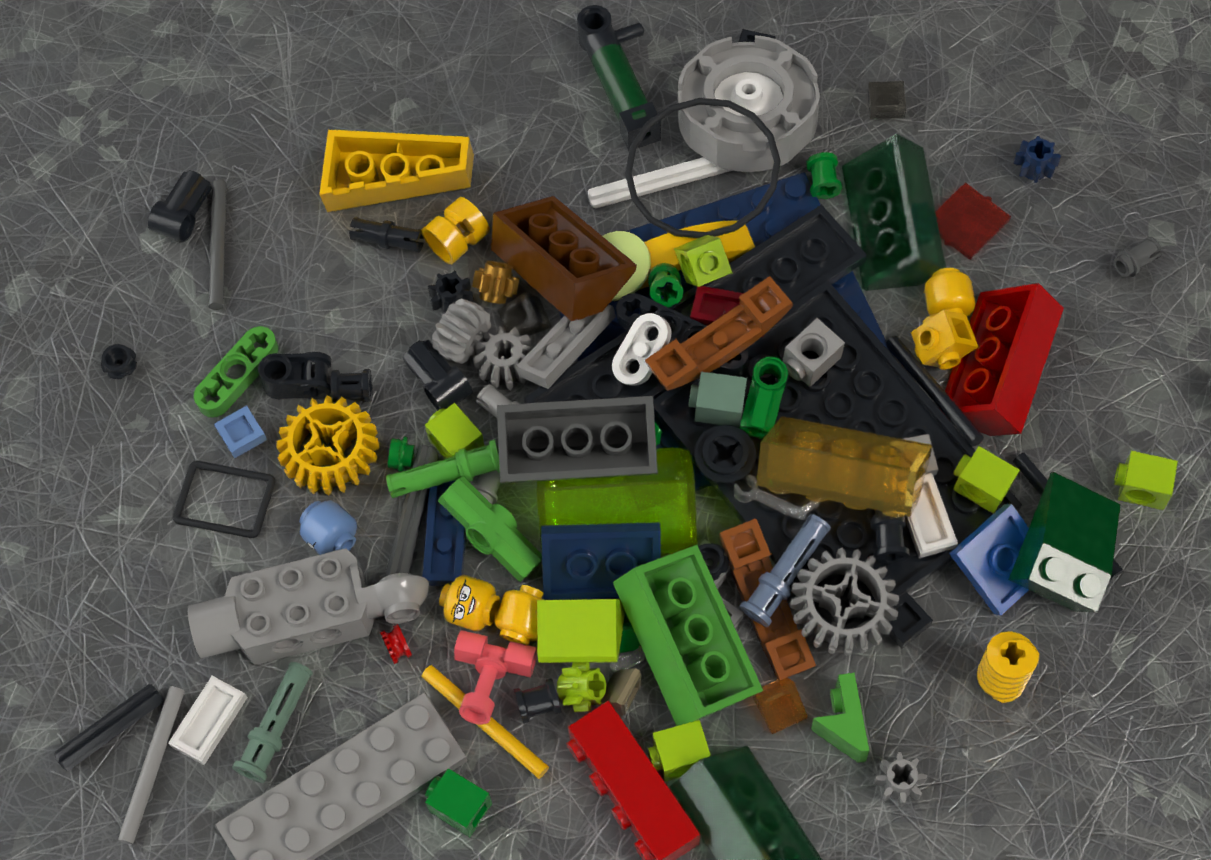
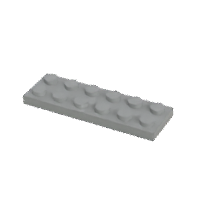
M424 692L215 825L236 860H315L427 788L436 776L442 777L448 768L453 771L466 763L467 758Z

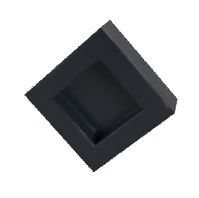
M907 591L899 597L898 604L892 606L898 611V616L896 620L889 621L892 625V630L888 635L902 649L929 628L933 622V619Z

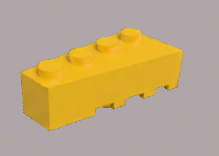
M328 129L319 193L326 211L331 212L470 188L474 160L470 138L463 136Z

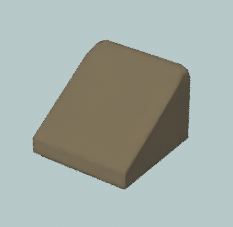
M636 668L616 670L606 686V693L601 699L600 706L609 700L619 716L623 717V715H626L642 685L640 670Z

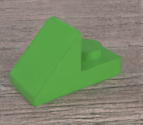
M855 673L838 675L835 689H830L833 712H840V714L814 718L811 730L857 763L866 762L869 746Z

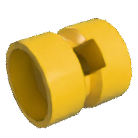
M459 197L444 210V217H435L421 231L424 240L441 260L452 265L468 251L467 244L475 245L490 232V227L483 214L474 204L464 197Z

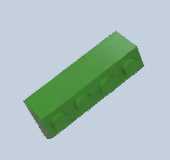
M698 545L635 567L613 582L676 726L701 720L763 691Z

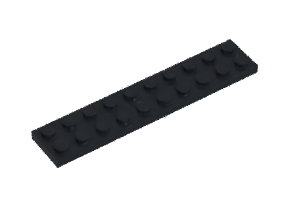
M821 204L730 263L731 274L702 286L746 293L770 276L794 304L828 280L832 285L864 264L867 254ZM698 286L684 293L680 302L669 308L690 318ZM667 321L671 327L672 333L676 329V326L672 322ZM626 331L567 369L549 389L541 386L524 397V403L653 396L654 400L667 390L653 372L646 382L637 386L624 384L615 377L612 370V362L629 332ZM637 360L631 362L629 366L632 374L636 373L640 368Z

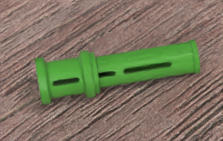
M496 439L490 440L489 445L469 451L465 448L458 449V452H455L453 457L402 472L386 475V481L390 495L393 499L411 492L455 481L462 476L471 482L474 481V476L492 471L500 473L499 446Z

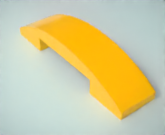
M737 221L710 222L679 230L708 232L733 225ZM746 224L735 232L716 236L721 239L728 262L735 261L755 248ZM666 233L644 242L651 257L650 270L661 263L671 264L678 271L681 270L674 248L698 238L679 237ZM648 277L640 289L649 287Z

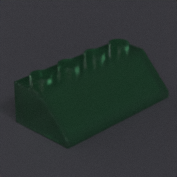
M895 134L844 164L842 171L854 241L867 254L866 262L859 266L862 289L871 291L919 286L927 282L934 272L946 268L923 147Z
M748 746L700 759L670 786L678 798L679 804L687 812L699 831L702 841L709 847L716 860H822Z

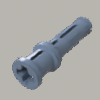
M810 514L771 572L761 574L758 579L760 582L759 586L747 602L742 601L739 608L757 623L769 627L772 623L770 617L781 601L788 600L790 597V585L821 540L830 531V525L820 517Z

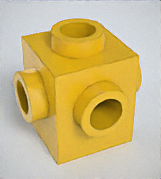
M942 310L937 314L926 317L922 325L910 332L915 343V353L922 362V365L938 367L942 370L957 366L961 362V358L978 348L967 316L960 313Z

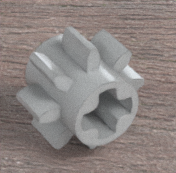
M898 752L895 761L891 764L884 759L881 761L879 767L886 775L876 776L874 785L883 786L885 791L882 798L883 801L892 798L898 800L899 806L903 807L906 798L909 796L915 800L920 799L922 792L915 785L924 784L927 780V775L918 774L916 768L919 762L918 758L910 762L903 759L902 753ZM905 775L908 778L907 783L901 782L897 785L893 782L894 777L899 778Z

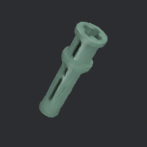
M297 662L289 663V668L273 696L259 727H254L253 730H250L247 736L250 741L240 761H235L232 766L234 771L250 780L259 783L266 781L268 776L265 772L275 752H280L283 746V741L280 737L296 708L309 678L313 674L309 668ZM292 689L291 692H290V694H289V696H288V698H287V700H286V702H285V704H284V706H283V708H282V710H281V712H280V714L277 715L278 712H279V710H280V708H281V706H282V704H283V702H284V700H285V698H286V696H287V694H288V692H289V690Z

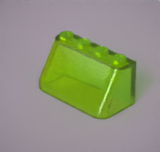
M682 448L656 449L658 474L537 481L536 492L541 553V526L660 522L661 553L673 554L697 545L695 480L690 452Z

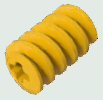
M1008 631L997 634L987 645L978 665L977 679L980 687L985 693L1001 703L1012 702L1020 697L1038 664V650L1028 638L1020 633Z

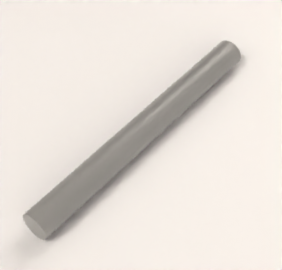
M169 687L118 837L119 842L129 845L134 844L185 692L181 688Z

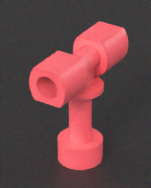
M461 630L454 648V660L474 664L475 669L480 673L475 691L465 694L459 709L461 717L473 724H487L495 707L494 702L489 698L495 679L503 678L506 672L531 678L537 660V647L511 641L508 648L488 644V636Z

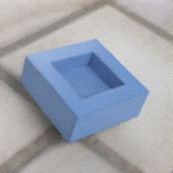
M247 405L214 424L234 459L267 440Z

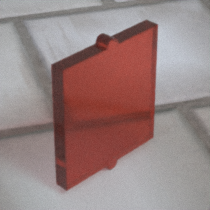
M965 182L925 222L924 226L942 238L946 246L951 245L971 260L1011 220V216L991 202V197H984Z

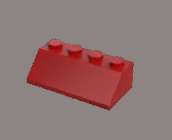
M1039 283L985 291L979 294L969 322L978 348L961 358V362L953 367L945 392L980 433L989 436L1022 433L1064 309Z

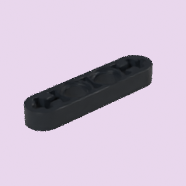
M636 293L623 296L616 306L618 323L627 331L630 330L638 317L648 313L656 314L666 321L675 324L676 329L672 332L669 343L677 339L681 344L707 327L696 320ZM636 308L640 309V314L634 313L631 317L627 316V311L633 312ZM655 328L650 329L648 332L650 341L658 337L659 332ZM747 348L738 354V361L732 360L730 364L724 363L712 372L737 377L743 375L748 368Z

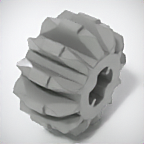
M462 298L457 300L455 304L449 305L446 313L442 314L441 320L436 324L437 329L432 335L433 348L446 359L463 364L469 358L474 357L476 343L484 341L485 332L491 328L490 314L476 303Z
M499 326L495 336L485 332L484 342L476 343L475 351L477 355L473 359L475 368L480 370L479 376L483 382L491 380V385L495 389L501 383H506V387L510 391L515 380L525 385L527 379L519 376L516 366L534 348L531 346V339L527 334L519 336V331L516 327L509 333H505L504 329Z

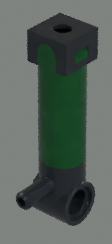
M590 5L583 8L577 17L579 44L583 50L587 51L619 121L620 134L629 151L631 144L645 123L657 115L653 103H648L620 44L643 36L644 28L641 23H636L614 31L610 12L602 6ZM661 121L649 129L637 148L661 141Z

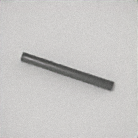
M214 180L212 182L209 308L213 310L222 309L224 302L226 182L224 180Z

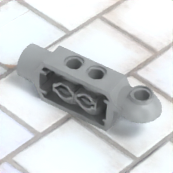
M345 548L231 577L225 596L188 605V621L196 651L201 659L240 649L254 665L367 637L370 635L375 618L385 616L386 622L391 624L412 621L420 615L419 607L427 597L429 581L417 575L394 573L385 576L375 585L367 586L364 574L358 566L357 558Z

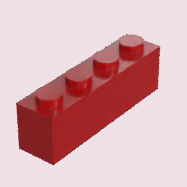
M609 700L568 726L569 738L571 740L566 743L567 747L579 764L585 760L593 772L588 777L601 797L607 794L615 805L611 812L623 830L630 827L638 839L634 843V847L642 860H677L700 844V833Z

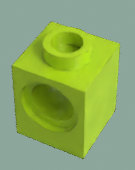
M705 235L674 248L686 283L700 287L732 273L721 239L718 237Z
M455 403L447 409L443 408L436 411L429 418L428 423L425 424L429 442L444 459L455 456V452H458V449L465 448L469 451L485 446L483 434Z
M978 446L972 457L965 454L957 465L953 474L959 478L953 490L994 514L1020 470Z
M1131 451L1125 464L1119 462L1116 469L1114 485L1120 486L1118 500L1164 511L1173 494L1178 461Z
M700 720L653 733V747H649L647 750L650 762L657 771L661 770L664 782L711 769L712 757Z

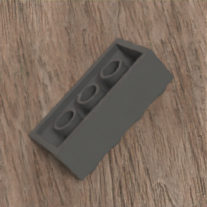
M653 396L497 405L501 484L658 474Z

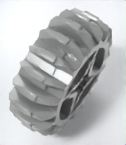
M840 548L837 551L836 559H833L832 555L826 550L821 555L822 563L811 558L807 565L809 570L800 569L797 575L800 582L793 583L791 592L797 597L791 599L790 607L799 610L794 615V623H807L801 632L803 637H808L815 633L817 635L813 643L815 648H819L823 641L830 643L828 647L830 654L835 653L838 645L843 646V652L846 656L851 655L853 644L856 645L861 653L867 652L868 641L878 646L882 641L880 633L889 634L892 630V625L889 621L896 620L898 616V611L892 606L898 604L899 596L889 593L894 589L895 581L891 579L882 580L887 573L886 566L874 570L872 568L875 562L874 556H870L866 562H862L859 560L861 556L859 550H855L851 558H846L845 550ZM845 575L844 580L838 585L825 584L824 588L817 586L826 578ZM857 579L869 588L875 602L871 601V596L860 592L857 587ZM846 587H848L847 598H849V606L845 608L843 616H840L842 607L840 606V597L844 595ZM813 601L819 603V607L828 610L832 616V625L827 623L818 614ZM865 616L873 618L861 627L844 629L845 623L851 618L864 619Z

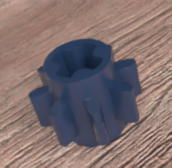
M1037 136L1036 139L1031 140L1029 143L1023 140L1013 162L1015 165H1021L1019 176H1025L1030 180H1034V183H1037L1038 180L1045 176L1051 179L1055 167H1058L1061 159L1060 154H1053L1055 143L1041 139L1040 136Z

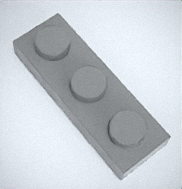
M608 304L603 312L572 322L564 316L516 366L519 376L549 389L616 317L614 307Z

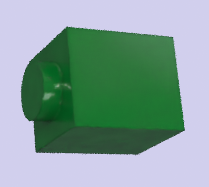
M449 768L442 777L436 776L432 780L425 793V797L428 798L425 803L429 812L469 838L492 805L488 792Z

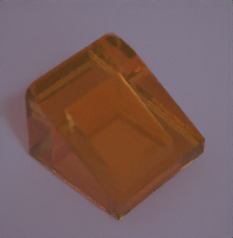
M788 677L763 686V691L753 696L771 734L808 718L795 683Z

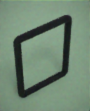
M193 461L189 465L173 513V521L180 525L256 538L260 534L276 482L275 477L271 474L203 461ZM196 468L268 481L253 531L181 517Z

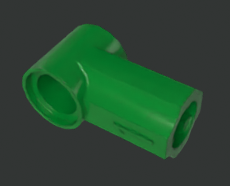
M766 357L757 362L754 367L739 427L749 436L760 439L772 438L788 378L787 367L780 359ZM765 374H771L779 382L774 385H767L760 380V377Z

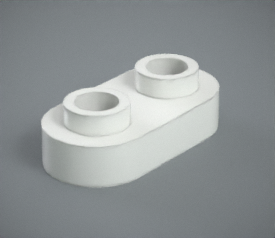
M648 313L641 315L635 320L612 362L613 373L620 382L637 386L649 379L652 371L645 363V359L668 345L671 340V327L664 318ZM656 327L659 332L658 337L650 341L648 332ZM637 360L640 368L636 373L632 374L629 366L631 362Z

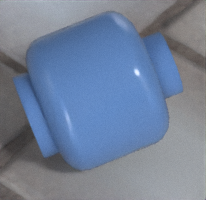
M332 500L312 503L300 517L301 538L319 555L345 548L350 551L356 542L354 537L357 530L356 520L344 508Z

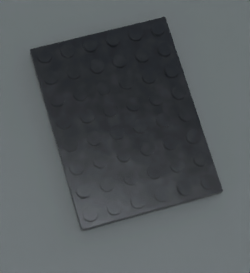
M828 280L796 301L793 307L765 333L764 338L760 337L747 348L748 368L743 375L739 376L747 378L742 416L756 363L766 357H775L783 362L785 347L816 318L845 342L841 359L810 387L804 381H797L788 374L772 438L760 439L750 436L756 448V461L745 479H740L729 485L728 483L721 482L714 484L710 478L706 476L705 478L742 523L757 519L771 553L769 557L775 564L779 561L810 514L823 519L830 525L831 529L821 540L809 560L814 558L822 563L821 555L826 550L832 555L833 559H836L838 549L843 548L846 552V558H851L853 552L859 550L861 552L859 560L866 562L867 558L874 556V552L877 550L875 531L871 530L870 521L875 515L867 449L879 444L881 453L883 452V444L890 445V442L893 440L929 434L938 466L937 474L933 475L959 545L993 515V513L953 490L959 478L953 474L957 465L965 454L972 457L975 449ZM813 351L802 353L808 359L819 358V355ZM738 355L726 363L730 364L732 360L738 361ZM765 374L760 377V380L767 385H774L779 382L771 374ZM700 378L668 390L653 400L655 416L696 466L694 450L699 437L706 430L718 426L717 424L696 422V408L689 407L691 385H699ZM716 448L718 450V458L715 463L726 460L729 464H734L732 454L735 448L724 452L721 448ZM893 463L894 477L896 483L898 482V478ZM1008 490L997 510L1004 504H1012L1019 511L1022 504ZM897 499L898 512H900L901 514H903V513H902V510H901V507H900V504H899L898 499ZM907 524L902 530L904 547L909 549L910 557L905 561L892 564H882L875 561L872 567L876 570L879 567L886 566L887 573L882 580H894L896 585L889 593H894L899 597L906 591L909 592L950 562L953 558L949 553L954 550L951 549L919 558ZM808 561L806 562V564L804 565V567H803L802 569L809 570V568H808V566H807V565H808ZM845 575L826 578L817 586L824 588L825 584L838 585L844 580ZM796 576V578L794 579V581L792 582V585H793V583H798V582H800L799 579L797 578V576ZM857 579V587L860 592L871 596V601L875 602L869 588ZM846 587L844 595L840 597V606H842L840 616H843L845 608L849 606V598H847L848 587ZM813 601L818 614L827 623L832 625V616L828 610L819 607V603ZM865 616L864 619L851 618L845 623L844 629L861 627L873 618Z

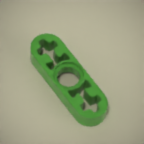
M258 326L248 330L196 387L194 401L204 416L213 418L223 415L259 376L258 366L260 361L269 354L278 353V343L274 333L269 328ZM266 341L267 347L265 349L262 347L255 349L253 345L255 342L262 344ZM251 356L253 357V360H254L253 363H251L250 360H249V358H250ZM240 364L246 367V372L242 377L238 379L227 377V371L231 366ZM220 380H222L224 384L222 387L219 384ZM207 395L213 397L218 395L219 400L216 403L211 400L207 403L205 397Z

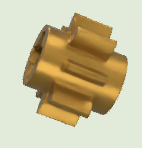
M486 261L485 268L480 267L479 270H475L472 287L479 288V298L490 303L504 304L506 303L507 296L512 297L513 294L516 295L520 278L512 276L513 267L502 262Z

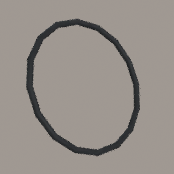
M696 98L670 105L645 123L630 146L625 176L632 202L649 223L674 236L700 238L710 235L716 237L737 231L762 212L776 190L781 160L774 135L754 112L730 100ZM696 105L728 107L751 118L767 137L774 160L770 187L757 207L735 224L708 232L679 230L654 218L639 200L632 177L636 149L649 129L672 112Z

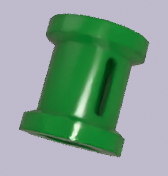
M820 152L806 160V168L811 172L813 182L810 188L812 197H817L818 199L834 198L843 189L841 181L837 179L836 167L838 166V158L835 154Z
M661 263L653 267L648 274L651 298L668 308L680 302L683 297V287L680 284L681 276L677 268L667 263Z

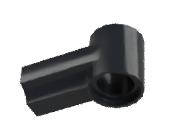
M195 171L183 172L166 200L158 201L152 207L148 217V228L176 241H187L195 227V215L212 189L210 182Z
M419 340L414 343L403 356L404 363L421 382L428 399L437 411L443 408L447 409L453 403L457 405L473 394L472 387L463 373L456 366L451 367L442 355L433 348V344L429 340Z

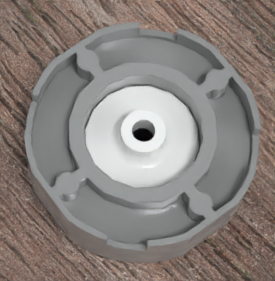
M755 35V42L732 43V37H727L708 44L684 66L678 81V103L696 98L730 100L754 112L774 135L781 160L780 166H782L810 143L815 134L820 100L817 84L818 76L813 65L806 57L780 40ZM696 105L678 110L679 129L685 142L692 150L721 169L741 172L773 169L774 160L768 139L751 118L722 106Z

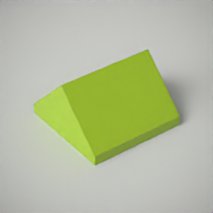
M537 600L538 662H618L625 618V609L621 600Z

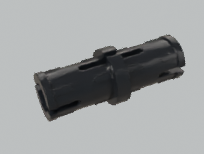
M354 217L350 224V227L364 230H349L351 240L377 243L380 248L390 249L392 246L419 253L424 242L410 240V238L419 240V238L424 239L421 229L395 226L393 221L385 220L383 223Z

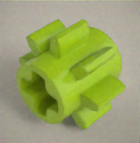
M573 662L572 667L562 668L563 674L559 676L557 681V693L564 706L573 705L574 712L591 711V705L601 704V699L606 693V680L599 667L590 668L589 662Z

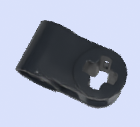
M274 353L267 355L259 363L258 372L263 389L267 396L272 399L313 398L317 400L323 399L331 393V386L327 383V373L331 367L332 359L325 353ZM275 374H285L280 379H270Z

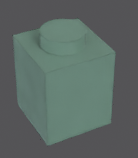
M701 372L699 385H691L689 407L696 408L695 421L740 427L747 378Z

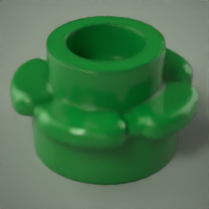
M406 436L403 437V440L392 438L390 444L388 468L398 469V472H402L404 467H411L415 446L408 444Z

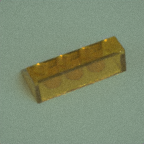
M781 416L761 441L756 486L766 487L769 491L776 494H788L791 492L806 495L807 499L816 502L827 500L841 502L846 507L856 510L865 508L880 510L890 517L911 516L920 499L932 452V445Z

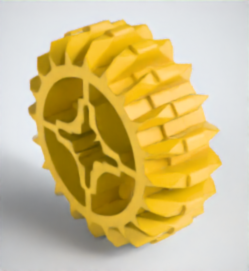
M326 395L324 403L318 404L315 399L311 398V407L305 409L298 404L297 412L299 415L297 417L287 415L286 422L288 426L279 427V435L282 438L276 443L277 450L280 452L278 456L279 463L285 467L284 472L288 478H295L294 481L300 489L308 484L309 491L315 494L320 487H323L324 493L329 496L332 492V487L338 486L339 490L345 493V483L351 481L352 484L358 486L360 482L358 474L369 476L370 468L368 464L376 463L377 455L374 451L379 449V441L376 438L378 433L376 426L370 423V415L366 411L361 412L360 406L356 402L348 406L346 399L341 396L333 404L332 398ZM311 433V440L304 445L305 449L300 452L302 442ZM357 437L353 451L345 458V450L352 445L351 441ZM320 438H322L326 444L331 443V445L334 446L336 452H334L330 446L325 447V445L322 444Z

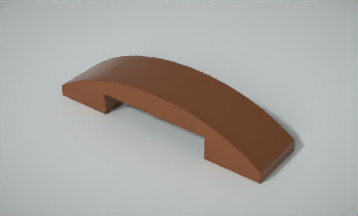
M770 276L739 297L740 305L680 344L675 339L645 359L647 366L667 391L700 378L701 372L710 373L725 364L768 332L793 307L791 300Z
M757 519L719 533L742 601L746 602L759 586L760 582L758 579L761 574H765V572L770 573L773 569L769 559L771 553ZM782 600L770 617L772 623L769 627H765L749 617L778 681L816 666L806 639L801 634L802 629L798 630L797 625L794 623L787 600Z

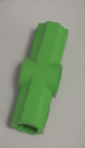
M464 476L458 478L439 498L438 502L466 528V536L470 543L479 552L486 555L492 554L519 582H522L542 562V554L517 530V522L514 516L502 505H492Z

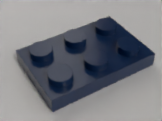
M660 522L541 526L544 600L619 598L613 585L615 580L635 567L661 558Z

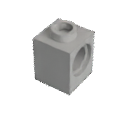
M816 318L785 347L783 363L786 365L788 374L797 381L802 380L810 387L841 359L845 342ZM813 351L819 355V358L808 359L802 353Z

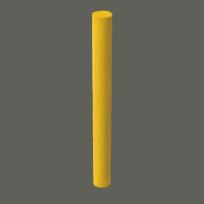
M433 665L428 666L421 677L456 708L460 709L465 693ZM493 717L490 718L487 724H476L538 779L543 777L548 771L549 766Z

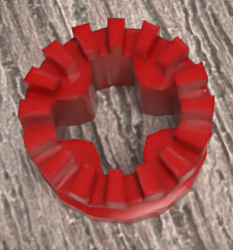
M398 624L393 626L392 632L388 633L385 630L380 632L394 664L399 662L398 660L401 656H407V658L412 656Z

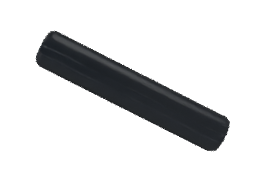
M152 684L142 688L56 750L54 756L60 766L66 771L71 770L162 704L163 698Z

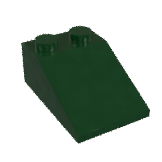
M1051 472L1008 580L1075 612H1098L1112 575L1121 504L1055 472Z

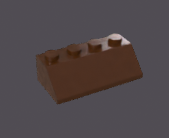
M555 196L493 213L491 250L506 264L511 265L515 272L571 322L603 312L636 272L637 264Z

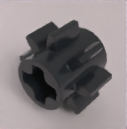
M455 270L444 275L438 273L436 285H428L429 296L432 297L430 302L433 311L441 308L446 313L449 305L455 304L461 298L474 303L473 292L469 291L471 289L470 279L465 278L461 280Z

